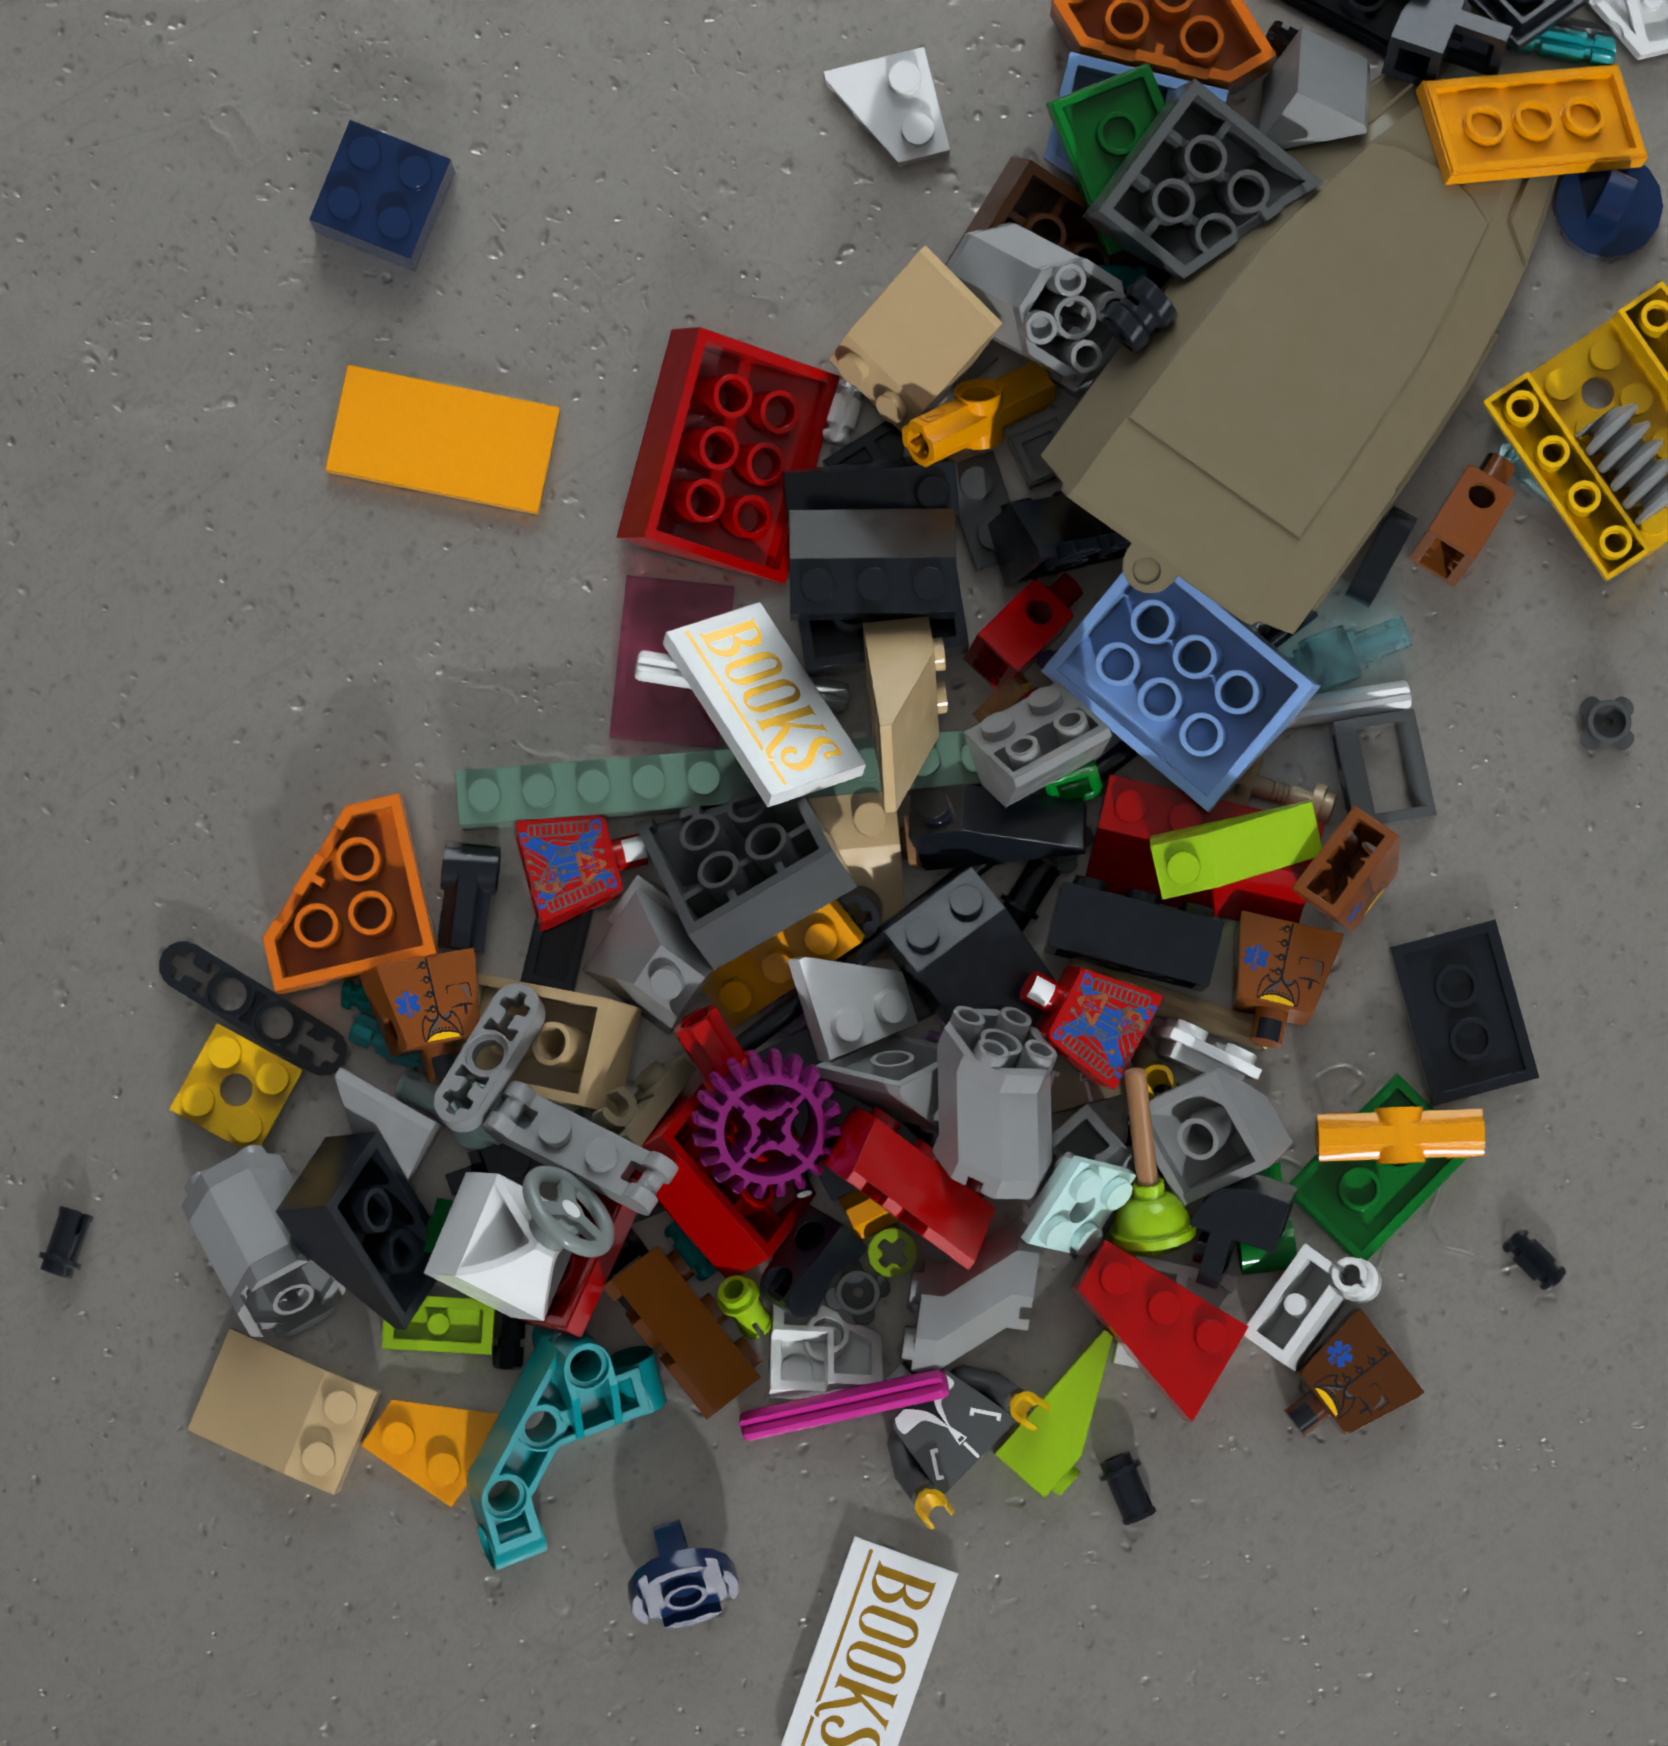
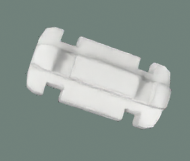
M842 378L838 383V388L841 389L840 393H835L826 420L829 427L828 429H823V439L835 445L847 446L851 443L849 433L854 432L863 406V401L860 400L861 396L865 395L855 385L848 383Z

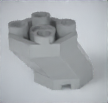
M1008 222L996 225L994 228L966 233L946 265L1003 323L991 340L1002 344L1057 375L1065 377L1080 372L1095 371L1099 367L1107 366L1121 345L1106 328L1099 313L1112 301H1121L1126 297L1122 281L1088 259L1079 257L1015 223Z
M957 1006L953 1011L950 1021L944 1027L937 1045L939 1134L932 1152L951 1179L963 1185H966L968 1177L983 1183L980 1193L990 1198L1032 1199L1039 1184L1041 1185L1052 1163L1050 1073L1058 1055L1047 1040L1041 1036V1032L1031 1026V1017L1015 1007H1004L999 1011L997 1009H974L968 1006Z
M260 1145L247 1146L236 1155L219 1164L192 1175L185 1184L188 1196L183 1202L182 1208L251 1337H264L260 1329L273 1330L277 1338H291L329 1318L336 1307L332 1297L337 1289L343 1295L346 1288L302 1253L277 1215V1208L295 1181L281 1155L268 1154L264 1147Z
M1018 1218L985 1239L976 1261L969 1270L952 1260L947 1264L924 1261L923 1271H912L908 1303L918 1305L915 1326H904L900 1357L901 1359L911 1360L910 1371L926 1372L940 1370L1005 1328L1028 1331L1030 1320L1021 1319L1019 1315L1021 1308L1032 1309L1040 1247L1027 1244L1021 1238L1028 1227L1022 1221L1023 1218Z

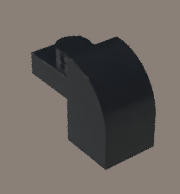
M1412 0L1402 10L1393 30L1381 74L1419 86L1422 81L1437 80L1446 61L1484 75H1497L1503 63L1513 27L1464 11L1466 0Z
M1253 1174L1207 1195L1190 1222L1191 1226L1203 1229L1192 1258V1262L1201 1264L1196 1283L1213 1289L1218 1288L1227 1273L1236 1241L1274 1253L1284 1237L1298 1187L1269 1177Z

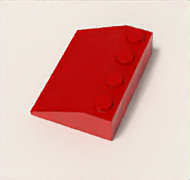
M702 327L671 329L616 538L664 554L785 584L790 568L789 527L786 525L781 471L816 467L824 438L823 429L827 427L828 422L826 420L840 376Z

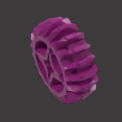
M774 1048L770 1049L765 1063H762L756 1050H749L746 1056L747 1066L741 1067L734 1058H728L726 1064L731 1074L724 1079L720 1073L710 1072L709 1079L716 1087V1090L714 1092L708 1090L698 1091V1100L708 1108L698 1109L691 1113V1119L694 1124L702 1127L692 1134V1141L696 1146L705 1147L698 1157L704 1166L715 1165L712 1171L714 1179L721 1183L730 1178V1187L733 1192L740 1194L750 1184L753 1196L762 1199L766 1193L767 1185L771 1184L776 1196L784 1197L786 1193L785 1182L792 1180L798 1189H805L806 1180L801 1174L808 1168L813 1174L822 1175L824 1169L817 1161V1157L819 1155L825 1157L830 1155L832 1147L825 1140L826 1138H835L841 1135L839 1124L830 1120L841 1113V1108L836 1101L828 1100L833 1094L834 1089L829 1081L818 1082L821 1072L814 1064L802 1069L803 1060L795 1053L791 1054L783 1063L782 1054L778 1049ZM776 1084L785 1086L783 1090L776 1088L770 1095L762 1098L753 1097L747 1093L763 1085ZM805 1099L808 1109V1120L804 1134L799 1141L794 1137L790 1129L793 1119L799 1113L796 1107ZM734 1106L742 1115V1123L734 1134L737 1140L727 1149L724 1128L729 1111ZM765 1117L767 1120H774L776 1124L768 1130L766 1127H759L757 1123L761 1118ZM771 1149L779 1150L785 1154L775 1160L766 1162L748 1161L750 1157L756 1159L763 1152Z

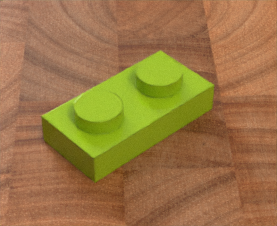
M427 1296L406 1330H396L383 1319L381 1349L492 1355L495 1309L474 1298Z

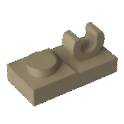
M679 1055L662 1064L654 1061L635 1080L634 1084L639 1089L634 1095L622 1086L608 1092L606 1096L617 1106V1116L605 1106L594 1111L592 1119L595 1124L641 1147L697 1069L683 1055Z

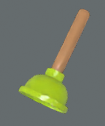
M1140 1067L1129 1068L1124 1073L1136 1180L1131 1184L1133 1189L1130 1198L1122 1207L1117 1209L1115 1223L1110 1226V1242L1118 1248L1128 1251L1148 1252L1165 1250L1190 1241L1197 1235V1227L1190 1225L1193 1216L1189 1214L1187 1206H1184L1182 1201L1172 1191L1166 1190L1164 1179L1158 1177L1146 1071Z

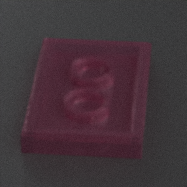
M626 575L610 738L718 749L720 733L692 689L638 681L635 678V663L637 655L644 650L669 654L663 645L667 631L733 611L735 586Z

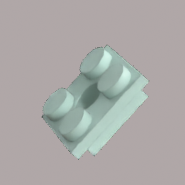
M1075 1155L1073 1158L1063 1157L1022 1221L1028 1227L1021 1238L1030 1245L1084 1256L1091 1253L1100 1244L1103 1237L1101 1229L1113 1210L1122 1207L1130 1198L1133 1189L1131 1183L1136 1174L1128 1168Z

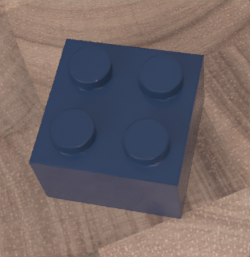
M350 120L309 220L315 233L416 271L455 175L452 161L450 158Z

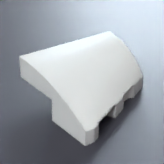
M771 1302L772 1327L769 1333L768 1398L799 1400L883 1381V1344L881 1334L863 1325L848 1324L842 1320L838 1312L824 1305H821L819 1310L816 1309L806 1317L797 1318Z

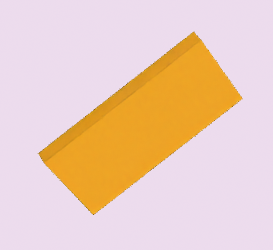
M1618 64L1422 81L1416 89L1444 185L1639 168L1648 159Z
M347 365L325 470L331 474L539 515L561 409L556 406Z

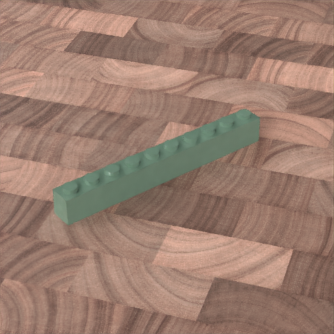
M966 730L939 732L936 743L906 796H910L911 790L960 784L984 787L978 777L964 735ZM873 738L850 739L866 763L862 776L806 794L808 798L882 792ZM730 749L455 771L459 826L463 831L515 827V822L531 819L604 815L605 820L680 814L681 809L698 804L703 810L727 804L733 794L755 788Z

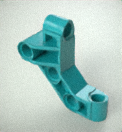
M534 1327L532 1333L534 1350L471 1466L466 1479L467 1491L478 1524L479 1539L485 1556L494 1571L547 1551L545 1535L531 1498L558 1447L636 1417L651 1414L665 1406L667 1398L651 1347H629L609 1356L608 1352L586 1330L582 1338ZM544 1411L543 1419L537 1426L525 1429L526 1422L532 1414ZM507 1480L506 1488L500 1495L488 1498L489 1491L494 1484Z

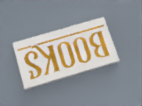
M760 602L665 633L663 640L665 649L767 807L863 775L866 766L865 761Z
M854 1536L781 1746H898L958 1572Z

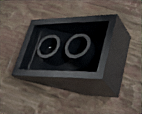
M972 867L884 931L887 954L945 1025L950 1021L953 1011L957 1006H968L974 1009H997L999 1011L1004 1007H1015L1027 1013L1032 1019L1031 1026H1035L1042 1011L1020 1000L1021 989L1028 976L1035 970L1053 980L1055 978L1007 909Z
M377 1132L325 1137L277 1208L276 1213L303 1254L396 1330H406L437 1281L424 1273L431 1257L430 1253L424 1251L427 1241L426 1227L430 1216Z

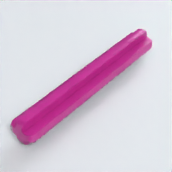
M943 1369L930 1370L742 1412L739 1416L741 1433L745 1440L752 1441L946 1398L949 1395L948 1379Z

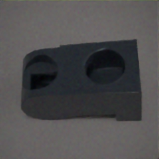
M809 1204L772 1256L773 1259L762 1274L760 1293L765 1299L797 1318L806 1317L819 1307L827 1286L845 1262L849 1261L855 1265L868 1247L842 1223Z

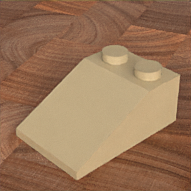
M925 245L849 330L829 360L838 368L841 376L848 383L855 385L876 406L879 414L902 433V428L909 425L910 420L939 407L947 400L1003 323Z
M928 616L863 623L868 713L885 813L897 812L939 737L938 714L948 713L945 681H936V671L946 670L942 637L932 638Z
M882 792L808 798L837 846L856 885L870 888L880 897L883 904V914L879 924L881 926L905 907L897 812L885 813ZM851 903L848 914L854 916L856 923H864L866 914L870 912L861 911L858 903ZM885 949L882 953H880L871 961L887 960L891 958L887 954Z
M476 973L479 1020L495 994L501 988L514 983H521L531 987L545 1007L546 1016L544 1024L503 1091L506 1090L512 1080H517L529 1086L538 1095L552 1102L593 1111L606 1106L614 1115H618L616 1104L606 1095L610 1090L619 1086L625 1087L642 1008L609 998ZM523 1004L520 1008L511 1006L507 1012L513 1019L516 1015L525 1017L529 1010ZM499 1028L495 1029L502 1033L510 1042L514 1039L508 1030L504 1034ZM465 1044L455 1046V1058H457ZM491 1045L482 1049L476 1059L477 1068L491 1070L497 1067L504 1056L503 1048ZM468 1074L466 1078L473 1076L471 1074Z
M230 1328L187 1430L284 1475L336 1495L340 1493L382 1390Z

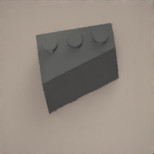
M1194 79L1175 90L1082 217L1124 251L1182 280L1323 181L1199 81Z
M753 788L733 794L727 804L703 810L698 804L681 809L679 818L656 824L653 818L634 823L688 936L714 971L857 887L837 846L806 795L767 807L757 790Z

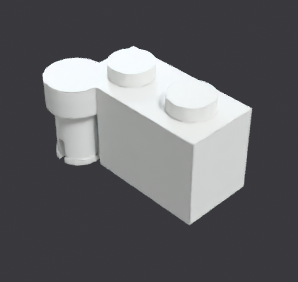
M1305 1243L1248 1322L1247 1326L1249 1327L1244 1336L1282 1364L1297 1372L1347 1300L1355 1304H1365L1372 1301L1378 1295L1382 1284L1379 1270L1369 1261L1354 1257L1340 1259L1337 1263L1341 1266L1338 1267Z

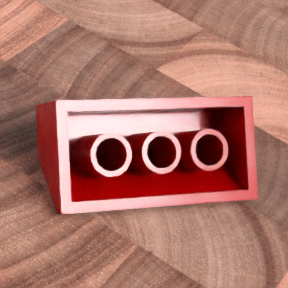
M1110 774L1105 785V794H1103L1085 876L1107 882L1106 892L1125 896L1129 888L1161 896L1150 847L1151 835L1264 810L1220 800L1210 812H1207L1184 791ZM1317 822L1321 840L1324 823ZM1314 858L1209 890L1163 900L1161 896L1160 904L1179 908L1183 902L1195 903L1215 909L1214 917L1236 922L1243 910L1299 923L1305 900L1295 893L1292 887Z

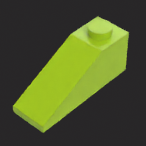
M1312 800L1150 836V847L1162 900L1221 887L1315 858L1322 849Z
M1105 1329L1099 1331L1041 1397L1050 1405L1049 1412L1040 1405H1035L1027 1413V1420L1035 1425L1037 1429L1031 1431L1018 1423L993 1452L1044 1498L1051 1491L1055 1492L1058 1496L1062 1495L1081 1473L1074 1464L1082 1456L1113 1338Z

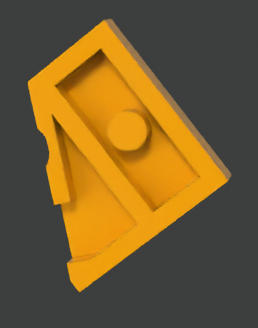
M392 1399L360 1446L448 1506L453 1507L467 1487L466 1479L469 1470L500 1413Z

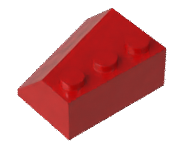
M699 1071L687 1082L641 1147L650 1152L656 1151L667 1156L678 1166V1172L670 1184H662L655 1196L661 1207L726 1279L730 1276L741 1275L769 1259L816 1196V1192L810 1183L812 1194L805 1198H797L793 1183L785 1182L786 1193L784 1197H777L770 1184L767 1185L766 1193L760 1199L753 1196L750 1184L743 1192L737 1194L730 1187V1178L721 1183L714 1179L712 1171L715 1165L704 1166L698 1157L705 1147L696 1146L692 1141V1134L702 1127L694 1124L691 1119V1113L698 1109L708 1108L697 1098L699 1090H706L701 1081L704 1077ZM726 1120L724 1128L727 1149L737 1140L734 1134L738 1130L731 1120L728 1122ZM751 1157L748 1159V1161L757 1162L756 1159ZM634 1170L632 1174L639 1180L643 1173Z
M855 1105L840 1125L841 1135L830 1138L828 1141L832 1147L830 1155L826 1157L819 1155L817 1160L944 1254L969 1270L976 1261L996 1211L993 1205L983 1199L985 1195L980 1193L983 1184L971 1177H968L966 1185L951 1179L933 1154V1147L920 1138L917 1139L914 1145L910 1144L897 1134L902 1125L877 1106H874L871 1112L867 1113Z

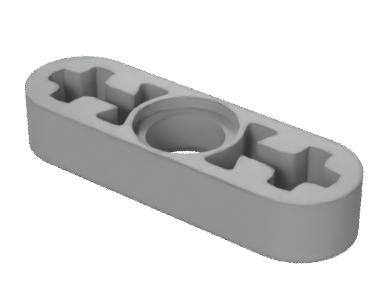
M514 983L501 988L495 994L434 1096L435 1110L451 1130L465 1133L473 1131L483 1124L543 1026L546 1016L545 1007L531 987L521 983ZM525 1004L529 1010L528 1014L525 1017L516 1015L512 1019L507 1012L511 1006L520 1008ZM499 1028L504 1034L508 1030L514 1039L510 1042L502 1033L495 1029ZM491 1045L502 1047L504 1056L497 1067L491 1070L477 1068L476 1059L482 1049ZM471 1074L476 1081L485 1085V1087L481 1088L476 1082L471 1085L466 1076ZM468 1097L472 1102L469 1110L460 1108L456 1112L451 1106L455 1098L464 1100Z

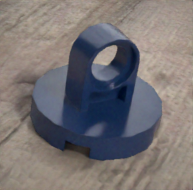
M1643 165L1639 168L1565 174L1557 186L1552 207L1557 225L1563 233L1561 236L1566 244L1583 257L1606 262L1613 261L1616 258L1627 257L1646 245L1659 227L1663 202L1659 184L1649 168Z
M680 1519L653 1527L659 1557L651 1559L637 1569L628 1582V1598L631 1610L641 1623L648 1625V1619L655 1618L663 1620L664 1628L696 1625L721 1613L720 1602L727 1598L728 1595L735 1600L739 1594V1580L735 1565L727 1554L711 1548H688Z

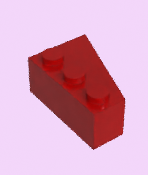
M1101 1240L1097 1248L1089 1254L1070 1286L1105 1329L1130 1355L1145 1376L1164 1395L1179 1416L1189 1422H1193L1249 1327L1107 1240Z

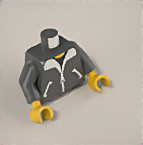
M904 1360L885 1380L917 1372L910 1371V1365ZM962 1364L953 1368L950 1372L942 1368L946 1373L949 1384V1395L946 1398L906 1406L901 1409L889 1422L893 1430L889 1434L887 1447L895 1479L912 1503L915 1504V1511L926 1527L929 1529L935 1528L929 1520V1513L937 1506H944L951 1516L954 1514L953 1506L945 1494L1016 1421L1028 1430L1034 1431L1037 1429L1035 1425L1027 1420V1413L1035 1405H1040L1049 1412L1050 1405L1033 1392L1024 1391V1389L999 1372Z

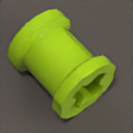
M889 1228L882 1230L873 1237L869 1244V1263L875 1272L884 1277L895 1278L903 1276L912 1269L916 1262L917 1248L915 1241L908 1233L901 1229ZM883 1239L891 1244L897 1239L905 1243L906 1246L902 1254L907 1260L903 1266L900 1267L892 1263L885 1268L880 1264L878 1260L882 1257L883 1253L877 1246Z

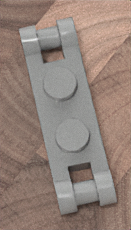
M512 1080L504 1091L503 1097L505 1101L498 1112L491 1111L482 1124L484 1131L497 1141L546 1166L558 1167L573 1174L592 1190L645 1216L650 1215L657 1204L658 1199L655 1195L662 1184H670L679 1169L667 1156L656 1151L650 1152L538 1095L529 1086L517 1080ZM523 1113L535 1118L527 1130L516 1125ZM634 1170L643 1173L637 1183L627 1182Z

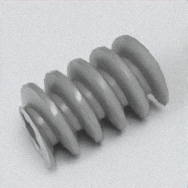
M1635 402L1613 408L1586 426L1574 437L1580 438L1591 434L1594 436L1584 451L1588 456L1605 452L1606 455L1598 465L1597 470L1601 474L1615 470L1619 472L1609 487L1614 492L1630 488L1631 491L1623 501L1622 506L1627 510L1640 506L1643 507V510L1634 522L1638 526L1668 506V458L1660 460L1655 458V455L1664 443L1661 438L1647 442L1643 441V436L1652 425L1649 420L1635 424L1630 422V419L1639 408Z

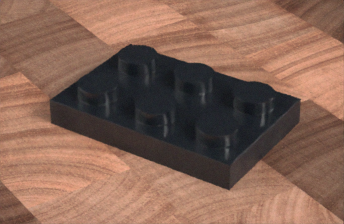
M1496 919L1388 948L1432 1107L1539 1078Z

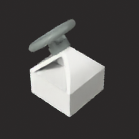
M538 1166L533 1168L525 1176L523 1186L498 1173L466 1172L424 1273L511 1318L544 1321L571 1254L574 1253L584 1257H599L607 1253L614 1243V1225L605 1205L595 1192L579 1178L558 1167ZM541 1183L556 1184L558 1197L554 1201H549L540 1196L539 1186ZM576 1198L589 1211V1213L595 1221L596 1226L587 1217H585L584 1212L580 1205L577 1203ZM581 1234L587 1240L580 1238L579 1235Z

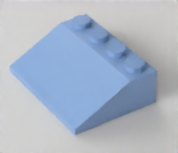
M1123 572L1041 670L1054 683L1058 681L1101 719L1112 732L1207 812H1210L1288 727L1321 687L1317 681L1251 626L1235 617L1179 576L1163 591L1143 593L1134 589L1127 582Z

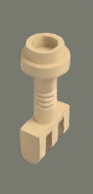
M1259 757L1235 784L1237 786L1235 794L1227 792L1221 799L1249 806L1252 796L1265 800L1270 799L1271 802L1275 801L1276 803H1281V805H1291L1312 800L1316 822L1328 825L1338 794L1329 792V786L1322 783H1317L1315 791L1311 792L1261 776L1259 773L1263 764V758Z

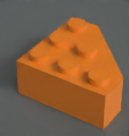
M1052 0L1050 17L1073 53L1135 68L1149 63L1152 72L1188 81L1196 79L1201 84L1229 90L1228 96L1269 72L1277 56L1243 0Z
M400 793L345 805L317 854L315 853L293 888V892L281 912L264 934L262 939L276 993L285 995L360 977L361 974L376 965L440 954L404 798Z

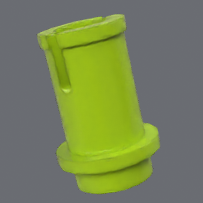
M740 1275L730 1276L718 1288V1307L724 1314L734 1319L744 1337L758 1339L760 1337L753 1324L757 1323L765 1335L772 1327V1315L759 1299V1288L752 1279Z

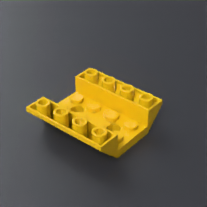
M1663 280L1619 309L1610 320L1531 373L1527 371L1482 402L1605 582L1641 561L1668 542V506L1636 526L1634 522L1643 510V507L1640 506L1627 510L1622 506L1623 501L1631 491L1630 488L1614 492L1609 487L1619 472L1615 470L1604 474L1599 473L1597 467L1605 457V452L1588 456L1584 450L1594 436L1592 434L1580 438L1574 436L1613 408L1636 402L1639 408L1630 419V422L1635 424L1649 420L1652 425L1642 439L1644 442L1661 438L1664 443L1655 455V458L1657 460L1668 458V287ZM1589 381L1604 383L1610 391L1608 406L1601 409L1589 407L1582 398L1581 391L1583 385Z

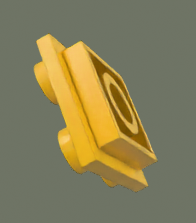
M216 1023L169 1110L240 1149L250 1145L263 1146L304 1070ZM233 1075H244L252 1084V1095L245 1104L232 1106L224 1099V1083Z

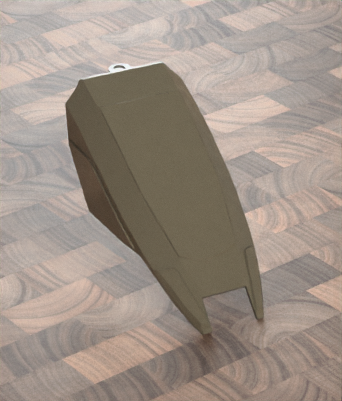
M1444 62L1437 80L1440 79L1451 63ZM1384 74L1370 82L1367 133L1291 148L1287 153L1323 182L1283 208L1281 212L1271 219L1263 222L1251 232L1238 239V242L1185 279L1181 280L1172 275L1161 290L1175 307L1178 314L1177 318L1166 328H1155L1150 334L1149 343L1137 354H1134L1121 344L1107 366H1103L1057 434L1041 454V457L1061 480V491L1066 497L1131 542L1123 558V573L1127 582L1134 589L1143 593H1157L1169 587L1179 576L1244 623L1252 626L1256 622H1261L1294 634L1310 611L1314 610L1316 612L1406 486L1472 385L1500 335L1496 332V329L1529 262L1546 218L1558 175L1444 185L1416 94L1418 86Z

